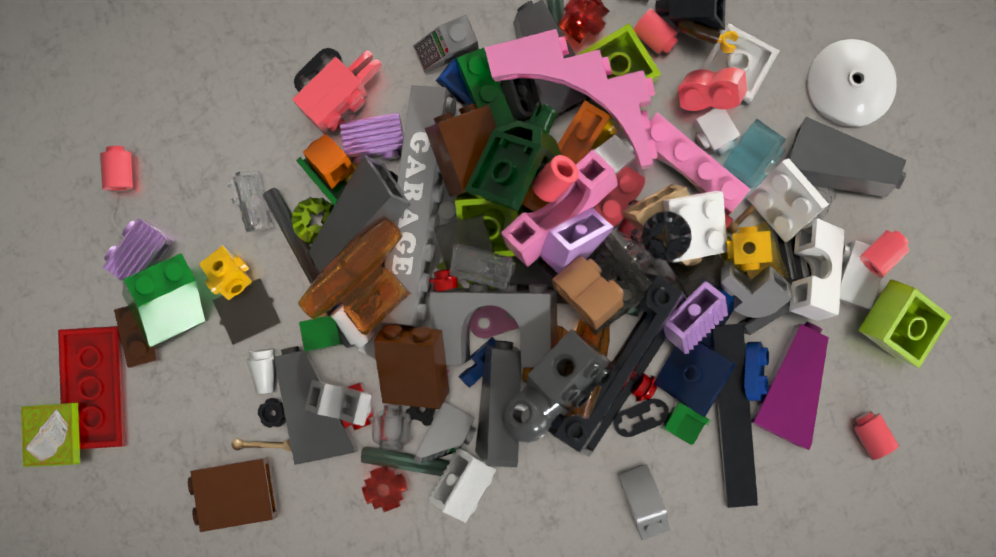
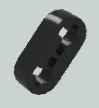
M325 48L319 51L296 74L294 85L297 91L300 92L304 86L302 80L305 77L309 80L312 79L325 66L323 61L325 57L329 59L337 57L343 63V59L338 51L332 48Z
M653 398L618 412L613 420V428L616 433L623 437L635 436L663 424L669 416L668 406L660 399ZM654 403L655 407L662 408L663 412L659 413L660 419L655 420L654 417L643 419L642 414L650 411L649 405ZM624 415L629 419L638 416L640 420L631 425L632 430L630 432H627L625 428H619V424L623 422L622 416Z

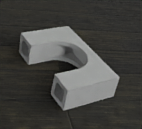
M486 283L469 284V288L456 287L444 291L430 292L431 329L442 330L446 365H463L470 360L469 325L472 315L481 306L491 305L500 307L509 312L516 320L521 338V367H535L558 343L557 291L555 289H547V284H531L529 289H517V284H500L499 288H488Z

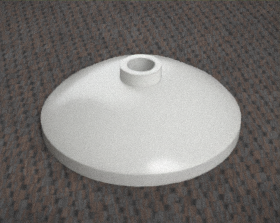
M841 40L827 46L815 57L807 75V92L814 109L825 120L841 127L857 128L873 123L886 113L896 94L897 81L892 63L879 48L861 40ZM854 74L860 76V84L853 81L852 76Z

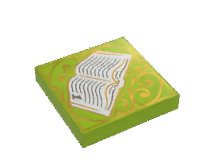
M78 403L21 406L23 467L80 464Z

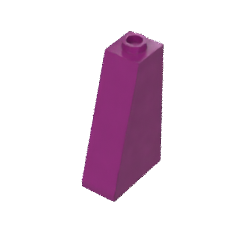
M805 322L804 325H794L768 379V393L764 394L763 399L757 402L751 415L752 424L806 450H810L812 445L829 337L821 334L822 328L809 322Z

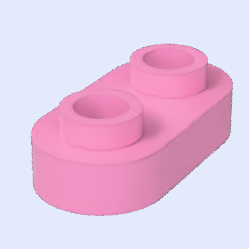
M491 305L476 310L472 315L469 325L472 333L482 339L519 328L515 319L508 318L506 310ZM481 318L489 319L490 326L488 328L482 329L479 327L478 322Z

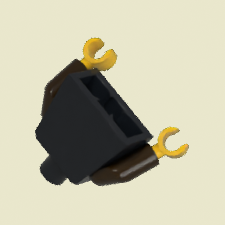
M656 0V13L661 17L669 16L670 20L682 33L714 45L718 42L720 43L721 50L725 53H733L736 46L728 44L726 40L737 41L738 34L735 31H727L724 35L720 34V30H725L726 0Z

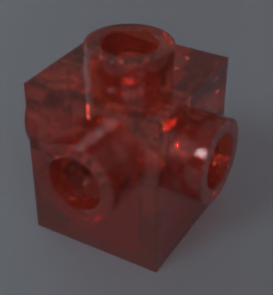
M570 0L564 8L566 13L559 21L558 26L580 44L590 35L596 37L604 29L607 23L603 20L610 10L603 5L601 0Z
M387 465L369 471L371 477L364 480L366 486L362 487L366 503H372L374 510L382 507L383 512L400 507L399 501L406 497L404 491L408 490L403 473L398 474L395 468L388 470ZM385 484L389 487L388 495L384 496L379 493V485Z

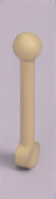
M751 204L734 222H731L727 227V231L729 233H736L738 226L755 207Z
M237 438L231 444L234 450H241L242 448H283L285 451H292L290 439L284 442H243Z

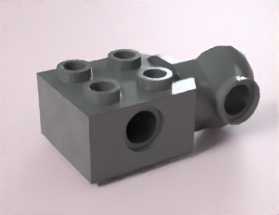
M571 329L527 375V386L507 404L504 413L507 431L520 442L529 443L539 440L546 435L552 421L559 413L565 416L576 408L584 406L590 399L589 394L597 386H601L609 380L612 375L611 371L616 366L591 341ZM529 409L530 416L528 420L522 422L523 412Z

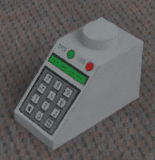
M467 15L438 26L413 45L424 73L450 63L454 57H460L479 49L478 40Z
M444 402L441 408L438 409L413 462L422 464L455 453L456 449L461 448L463 443L469 445L476 431V428L472 427L475 417Z

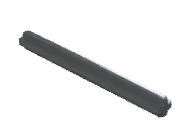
M277 188L269 189L263 194V198L324 310L330 316L334 311L332 300L338 298L327 278L319 274L314 268V261L308 253L310 250L308 243L300 239L294 232L291 223L292 214ZM338 326L339 337L346 348L353 347L355 344L350 345Z

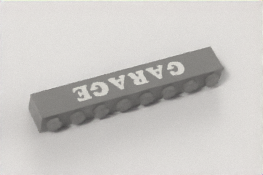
M411 85L397 181L398 186L411 205L391 225L377 318V322L382 325L398 324L401 327L418 328L421 327L422 322H425L427 317V305L424 303L426 292H429L431 288V283H429L431 279L429 267L430 262H433L435 259L436 248L433 244L434 232L437 233L439 230L440 218L437 210L438 203L443 201L444 188L441 185L442 174L425 128L435 124L433 119L449 112L454 116L456 100L446 87Z

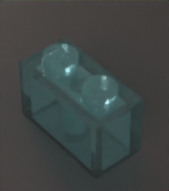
M756 119L722 166L750 189L753 186L757 188L768 175L764 170L771 162L775 165L785 152V149L781 146L786 139Z

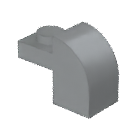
M731 261L721 268V285L729 295L734 296V310L741 315L752 318L769 316L792 299L791 284L770 265L752 280Z
M312 380L304 410L364 426L366 418L371 412L370 401L372 395Z
M647 464L619 474L624 495L632 511L641 539L645 540L669 531L668 515Z

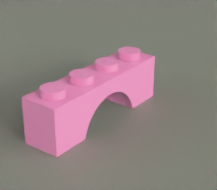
M656 113L649 121L651 128L645 129L648 141L654 140L658 158L655 159L666 163L682 174L700 193L723 192L725 213L731 214L751 189L664 117Z
M594 150L576 164L579 172L578 179L556 201L549 202L538 211L532 213L523 212L501 232L507 248L527 267L540 257L550 229L595 207L618 186L614 168Z

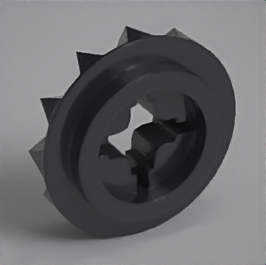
M663 211L652 215L643 226L641 239L645 251H648L654 259L668 262L680 258L686 253L691 244L692 232L688 222L681 215L670 211ZM665 224L669 234L679 236L669 241L667 249L662 239L654 238L662 234Z

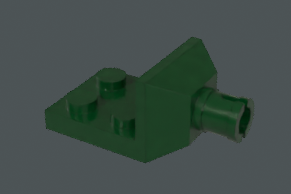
M537 102L527 123L517 120L493 129L464 191L480 199L518 211L540 164L547 165L555 156L561 155L557 141L549 134L550 128L558 116V112L546 104L542 105Z

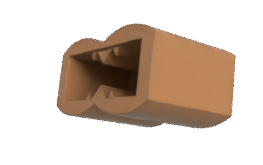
M579 255L552 279V283L559 295L592 328L597 330L624 306L622 297L624 292L615 281L610 280L608 282L600 275L602 270L592 259L587 261Z

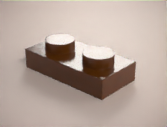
M129 307L114 309L127 367L133 368L159 361L157 346L149 348Z

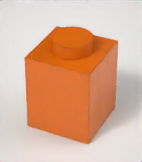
M326 133L319 139L311 142L308 148L303 151L311 168L331 189L355 171L345 152Z

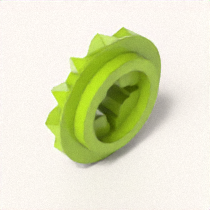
M309 197L299 202L291 218L292 227L296 235L303 241L313 244L322 226L316 223L307 228L311 220L309 213L315 216L324 213L321 219V223L324 225L334 205L324 200L323 197Z

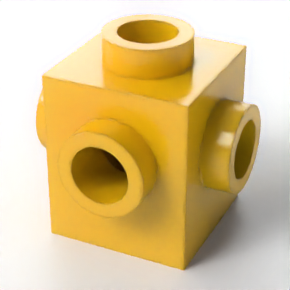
M757 226L739 227V233L732 234L733 240L727 241L728 259H734L735 265H741V270L760 269V263L772 262L770 231L757 232ZM746 243H752L755 246V251L752 254L744 252L743 246Z
M223 245L199 263L208 277L204 281L208 288L215 295L220 292L228 300L240 294L245 287L252 283V280L246 273L249 267L239 255L234 257Z

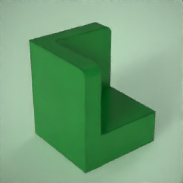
M331 315L299 322L304 352H313L343 345L339 337L337 323Z
M675 402L661 428L686 443L693 445L704 425L708 426L711 420L699 415L682 403Z

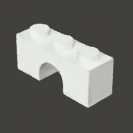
M814 219L795 236L794 254L803 257L808 262L811 268V276L792 282V299L790 300L789 311L816 321L839 315L845 229L820 219Z

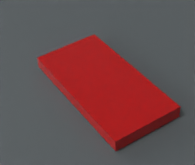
M118 326L58 330L60 403H78L80 449L125 446L122 345Z

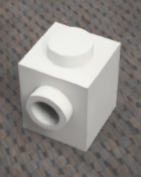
M715 108L697 118L692 124L697 132L695 138L702 150L707 149L710 155L716 151L722 155L736 146L734 141L741 136L726 109Z

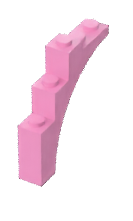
M557 29L485 47L491 76L495 82L518 78L542 79L566 85L587 95L606 109L622 127L635 150L641 170L653 167L652 159L658 158L654 140L648 141L645 129L651 128L647 110L641 111L640 107L651 105L650 96L655 95L652 78H645L644 70L607 79L606 76L612 75L608 57L602 58L599 49L564 58V55H568L569 51L565 36L559 37Z

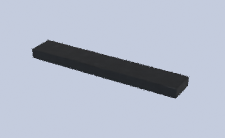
M742 323L715 325V329H711L713 349L736 363L717 396L726 507L757 506L750 401L747 400L744 383L746 354L744 327Z

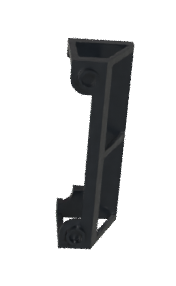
M636 271L628 283L636 291V299L632 305L644 313L612 361L616 367L611 371L612 375L609 380L594 389L590 399L579 413L575 410L567 413L565 416L559 413L552 421L551 427L548 430L554 437L579 453L591 456L665 341L664 325L673 311L686 300L681 291L657 275Z

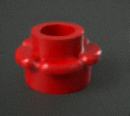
M452 269L435 271L434 278H431L429 283H433L434 291L453 289L458 287L457 278L459 275L452 274Z
M643 373L631 394L636 396V401L641 402L644 399L649 400L652 398L657 390V385L654 384L655 377L653 375L649 377Z

